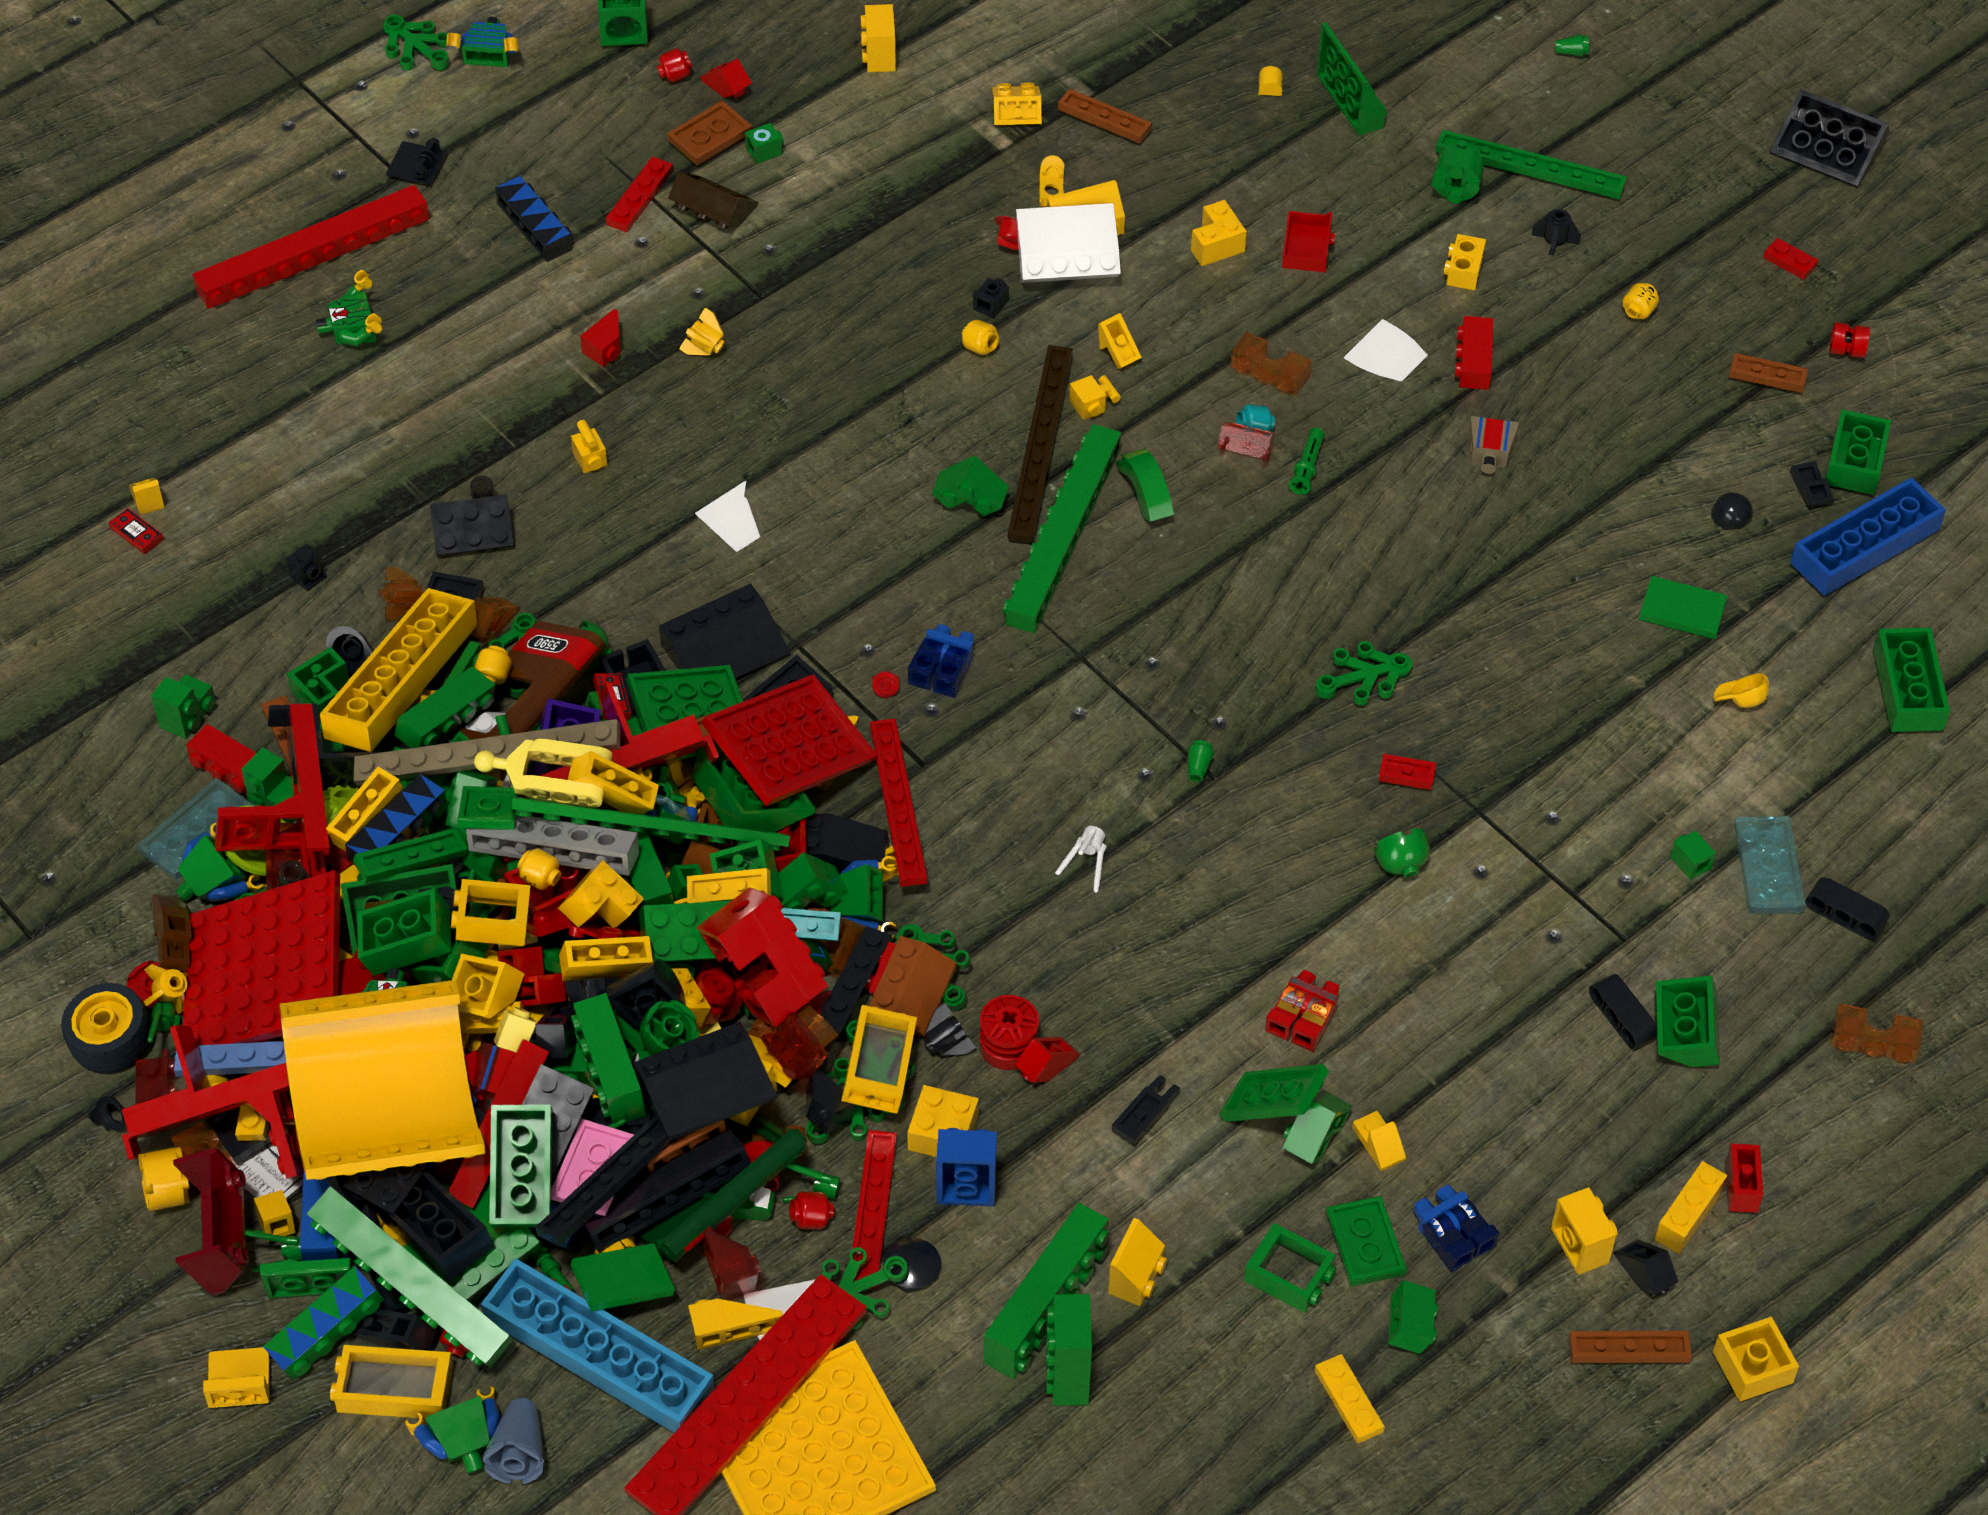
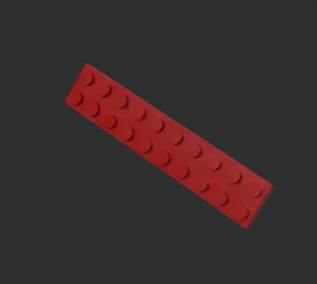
M820 1274L681 1427L624 1487L625 1493L654 1515H683L866 1314L867 1306Z

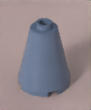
M518 1398L509 1402L484 1452V1469L492 1478L507 1484H511L512 1480H522L521 1484H526L536 1480L542 1474L544 1458L538 1409L535 1403L527 1398Z

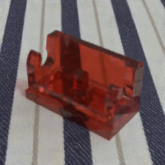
M1226 421L1221 426L1218 449L1268 461L1275 433Z

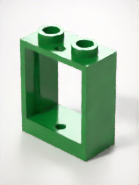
M1273 1223L1245 1266L1244 1281L1306 1313L1311 1304L1315 1306L1320 1300L1323 1293L1321 1288L1324 1283L1329 1284L1334 1278L1337 1268L1334 1267L1336 1255ZM1280 1246L1320 1266L1305 1290L1265 1270Z

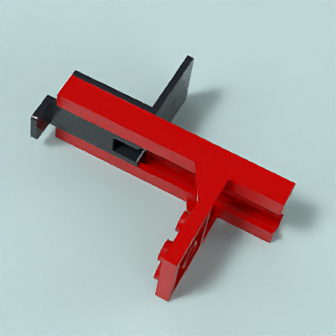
M318 704L270 705L268 710V726L287 727L286 740L293 796L275 806H230L217 808L215 851L299 849L304 880L326 873L324 855H329L330 846L326 830L327 821L323 791L327 790L328 787L335 788L336 785H340L343 788L348 785L350 788L356 789L358 787L359 789L362 785L357 786L354 782V757L383 752L324 753ZM296 818V825L280 832L281 819Z

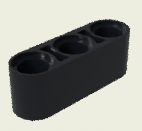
M1825 877L1819 878L1805 899L1806 905L1815 913L1870 940L1877 938L1890 918L1888 910L1882 905Z
M1612 974L1590 985L1589 993L1593 1002L1629 1048L1636 1049L1658 1038L1655 1021L1617 974Z

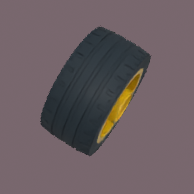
M118 983L96 984L77 994L68 1003L69 1005L66 1006V1010H64L61 1027L65 1043L77 1062L89 1071L110 1074L125 1070L138 1062L151 1045L148 1042L149 1031L152 1025L149 1013L139 996L127 986L119 985Z

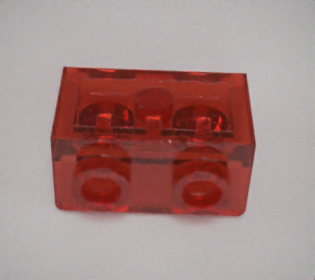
M789 1013L774 1033H767L761 1037V1040L767 1046V1051L777 1059L783 1067V1072L791 1079L810 1078L829 1055L797 1013Z
M162 1049V1058L136 1060L135 1105L177 1092L175 1082L172 1083V1076H175V1058L171 1059L168 1049Z

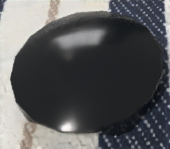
M904 1238L887 1249L883 1258V1269L886 1260L892 1256H900L906 1261L908 1266L907 1277L903 1281L892 1282L905 1293H912L916 1289L929 1285L941 1273V1257L937 1249L923 1239ZM896 1267L891 1271V1273L893 1275H899L902 1272V1269Z

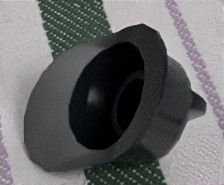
M338 626L327 635L326 649L332 647L346 662L350 679L373 652L368 639L361 632L349 626Z

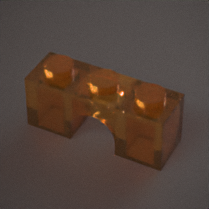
M1246 331L1232 349L1230 367L1296 396L1310 378L1312 360L1292 351H1289L1282 359H1270L1267 357L1268 341Z
M1838 1004L1833 1020L1830 1046L1844 1051L1852 1050L1867 1053L1871 1056L1893 1058L1900 1062L1915 1063L1921 1046L1923 1020L1895 1014L1890 1029L1877 1030L1872 1028L1866 1020L1867 1009Z

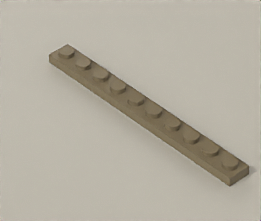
M617 719L355 756L354 782L357 786L363 785L377 767L382 768L399 780L416 778L419 774L430 776L477 769L474 765V758L478 752L487 750L492 752L495 757L507 759L525 740L549 739L598 746L608 750L620 749V723Z

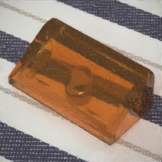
M841 917L839 942L826 941L824 943L833 961V964L827 970L828 972L840 976L866 926Z

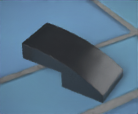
M1816 461L1791 466L1790 473L1809 508L1830 504L1835 501L1827 478L1822 479Z

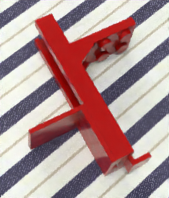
M611 681L603 685L599 697L608 720L617 719L620 723V749L610 750L613 754L612 762L632 772L639 767H642L643 771L696 752L701 747L704 748L710 764L716 762L719 758L711 735L702 736L694 715L632 736ZM565 766L540 776L568 780L571 767ZM519 794L520 798H528L525 795ZM588 820V825L601 827L599 826V821Z
M171 1026V1034L187 1088L122 1109L128 1133L121 1136L128 1159L138 1160V1154H141L137 1141L138 1138L148 1137L250 1104L270 1122L271 1130H269V1137L274 1147L277 1146L280 1157L277 1158V1164L281 1174H285L286 1179L302 1178L304 1167L293 1109L288 1095L290 1087L286 1063L209 1087L191 1026Z

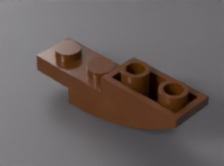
M153 894L154 936H158L159 967L187 972L190 965L189 942L192 932L186 903L181 898Z

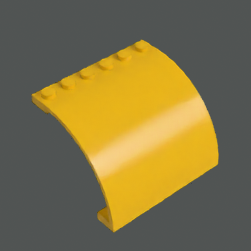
M455 980L280 1004L292 1108L306 1180H322L330 1176L354 1175L358 1172L371 1170L383 1171L391 1167H411L419 1163L443 1162L447 1159L472 1158L476 1155L485 1154L484 1141L481 1131L478 1129L469 1089L458 1012L460 994Z

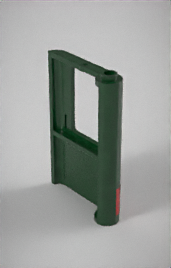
M757 1114L754 1115L748 1127L728 1118L724 1119L726 1130L730 1129L738 1139L747 1132L752 1131L773 1145L716 1194L709 1191L634 1235L647 1244L654 1243L660 1253L676 1262L806 1150L805 1142L807 1140L797 1128L793 1130L788 1127L783 1131Z

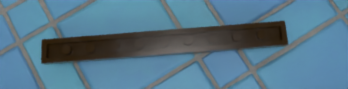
M1048 345L1009 524L1008 540L1033 543L1073 355V348Z

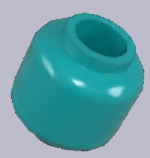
M1247 404L1236 415V428L1245 437H1266L1275 425L1274 415H1271L1270 409L1265 405Z

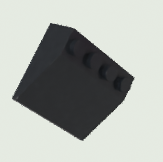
M1800 89L1770 153L1858 188L1877 158L1889 134V124Z
M748 584L659 625L661 646L677 669L730 665L737 681L791 656V652L764 600L752 584Z
M741 1021L633 1062L641 1093L669 1141L777 1099V1094L757 1050Z

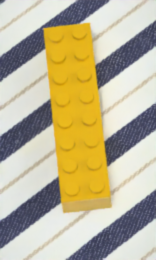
M427 588L320 713L324 739L372 752L397 722L398 717L404 714L475 629L477 618L474 600Z

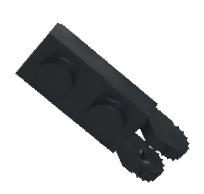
M1159 1075L1148 1087L1146 1086L1115 1120L1111 1131L1135 1146L1177 1097L1180 1087L1172 1085L1163 1096H1160L1158 1092L1163 1088L1166 1078Z

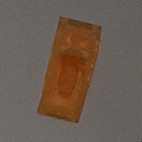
M499 596L474 598L477 626L471 634L483 640H486L487 637H497L519 612L520 606Z

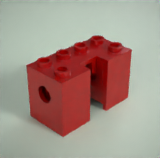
M749 887L697 926V929L716 959L720 962L727 957L730 962L733 961L738 971L762 953L766 954L767 957L732 984L753 1017L776 1027L826 989L828 985L823 979L825 977L823 969L816 962L813 963L809 956L811 954L810 948L803 940H799L796 936V926L788 917L785 918L781 912L783 906L778 898L774 895L766 894L763 890L758 891Z

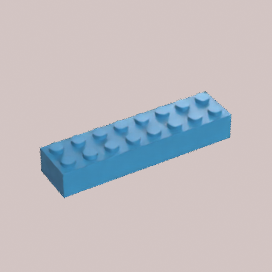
M516 1258L481 1303L482 1313L504 1332L673 1433L681 1427L715 1389L714 1377L711 1373L606 1311L597 1310L591 1312L584 1298Z

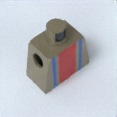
M1471 416L1468 433L1471 462L1481 465V471L1486 474L1494 473L1496 467H1506L1516 443L1519 422Z

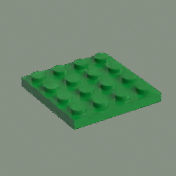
M730 665L628 674L626 679L643 732L694 715L697 719L743 702ZM715 741L714 745L716 749H721ZM698 748L696 752L687 754L676 759L695 758L697 757L698 750H704V748Z

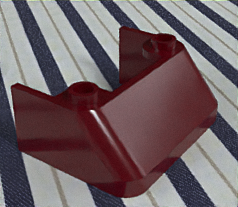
M217 1147L173 1160V1165L201 1191L202 1250L176 1257V1263L212 1296L225 1293L245 1270L246 1263L249 1262L245 1241L243 1189L246 1185V1178L241 1169L238 1170Z

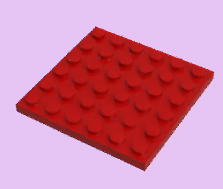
M333 870L189 914L192 937L189 942L190 965L187 969V989L184 992L183 1026H191L197 1045L256 1043L282 1036L281 1003L338 996L340 874Z

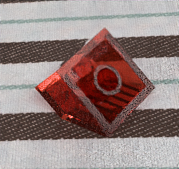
M712 1230L704 1231L703 1251L720 1299L730 1300L754 1292L756 1282L759 1280L758 1272H761L756 1255L751 1256L748 1247Z

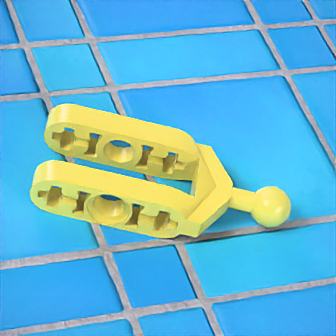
M536 739L534 741L525 740L507 759L495 757L492 752L487 750L480 751L474 758V765L481 772H489L493 768L506 770L515 794H522L535 800L596 808L601 806L604 790L601 787L570 780L526 775L529 761L531 759L542 763L571 767L573 759L590 751L610 761L613 754L608 749L598 746Z

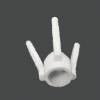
M1095 826L1086 827L1082 837L1078 838L1075 846L1060 864L1055 874L1057 876L1060 875L1077 852L1079 855H1083V853L1092 855L1097 852L1093 891L1097 893L1101 879L1103 855L1107 847L1103 843L1105 838L1104 832Z

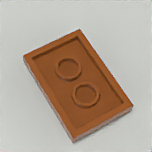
M722 100L668 132L667 140L698 166L743 139L745 132L752 130V125Z

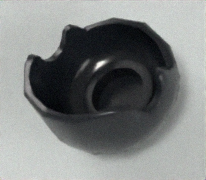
M1734 492L1725 493L1718 498L1712 507L1711 517L1715 524L1725 530H1729L1733 526H1739L1742 529L1753 517V506L1749 499L1742 494Z

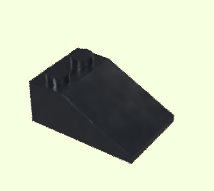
M830 813L812 814L806 817L807 854L834 865L840 875L855 860L877 859L878 862H881L886 856L888 831Z

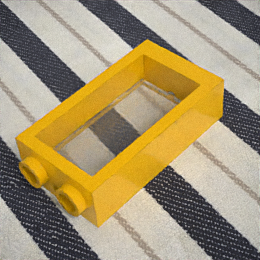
M861 1005L841 1101L898 1113L917 1017Z
M344 1345L342 1356H337L335 1372L338 1374L337 1383H332L330 1400L335 1402L337 1413L418 1418L416 1414L420 1413L423 1419H425L429 1415L447 1409L454 1368L451 1352Z

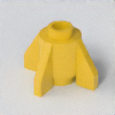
M705 308L699 317L703 323L697 320L691 328L687 329V337L691 341L686 338L679 348L688 355H712L713 352L718 354L725 344V341L722 340L724 333L715 313Z
M153 964L144 969L152 981L154 980L151 989L153 995L143 1002L145 1007L157 999L160 1002H171L177 1014L183 1012L184 992L187 989V972L182 973L175 969L165 970Z

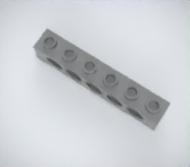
M516 815L514 830L466 829L469 851L521 859L526 851L539 848L556 857L560 865L592 870L604 860L616 873L622 875H630L639 855L637 832L539 817Z

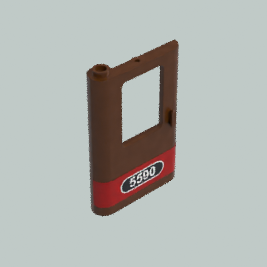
M536 621L508 652V656L512 660V666L507 679L531 684L506 713L511 734L533 731L540 724L547 700L560 701L604 651L606 644L601 637L589 630ZM463 723L457 726L454 732L449 735L454 738L461 731L471 740L500 736L497 724L489 732L483 733L460 728Z

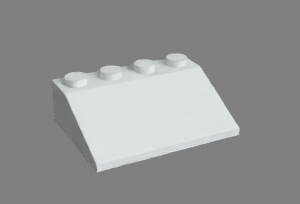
M1113 203L1016 209L1021 283L1118 277L1121 274Z

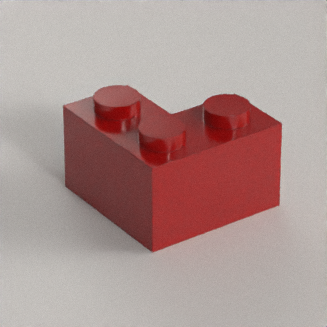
M542 946L497 951L498 961L505 962L524 973L514 1002H521L523 1006L566 1001L562 973L544 975Z

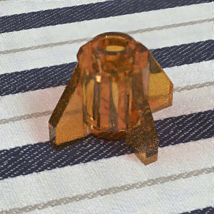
M386 567L385 580L391 581L390 583H385L383 589H378V594L383 595L385 604L391 605L385 606V619L397 620L409 611L424 593V590L416 579L398 567Z

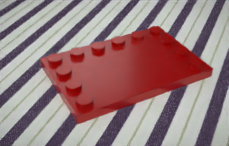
M814 674L707 715L701 722L765 806H769L871 763L878 756Z

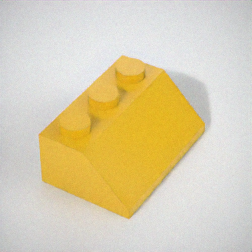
M1115 180L1047 198V207L1113 203L1117 235L1124 234L1125 215Z

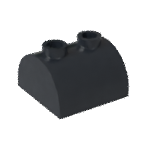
M660 959L608 984L605 991L609 1001L637 1030L640 1029L645 1013L657 1002H670L674 1000L686 1005L685 995L677 976L669 965Z

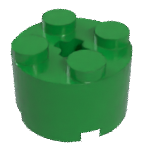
M1457 146L1445 148L1440 152L1432 178L1433 188L1453 204H1459L1461 201L1474 197L1481 185L1484 172L1483 158L1477 151L1469 147H1465V149H1457Z

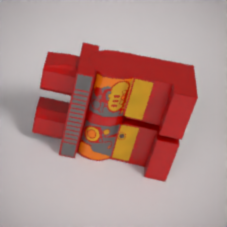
M1302 970L1297 977H1291L1274 1009H1271L1268 1013L1265 1031L1286 1041L1292 1035L1291 1043L1314 1053L1336 1011L1339 985L1332 981H1326L1324 986L1319 988L1314 985L1316 976L1307 970ZM1275 1024H1277V1025H1279V1026H1282V1027H1284V1028H1286V1029H1285V1030L1278 1029ZM1300 1035L1311 1039V1041L1303 1040Z

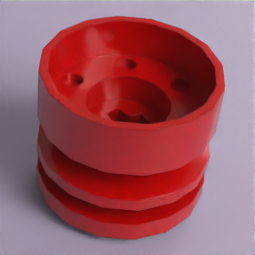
M1001 995L991 999L983 1007L980 1014L979 1043L980 1052L986 1062L1002 1070L1019 1069L1015 1066V1063L1032 1038H1038L1039 1018L1034 1005L1023 997Z

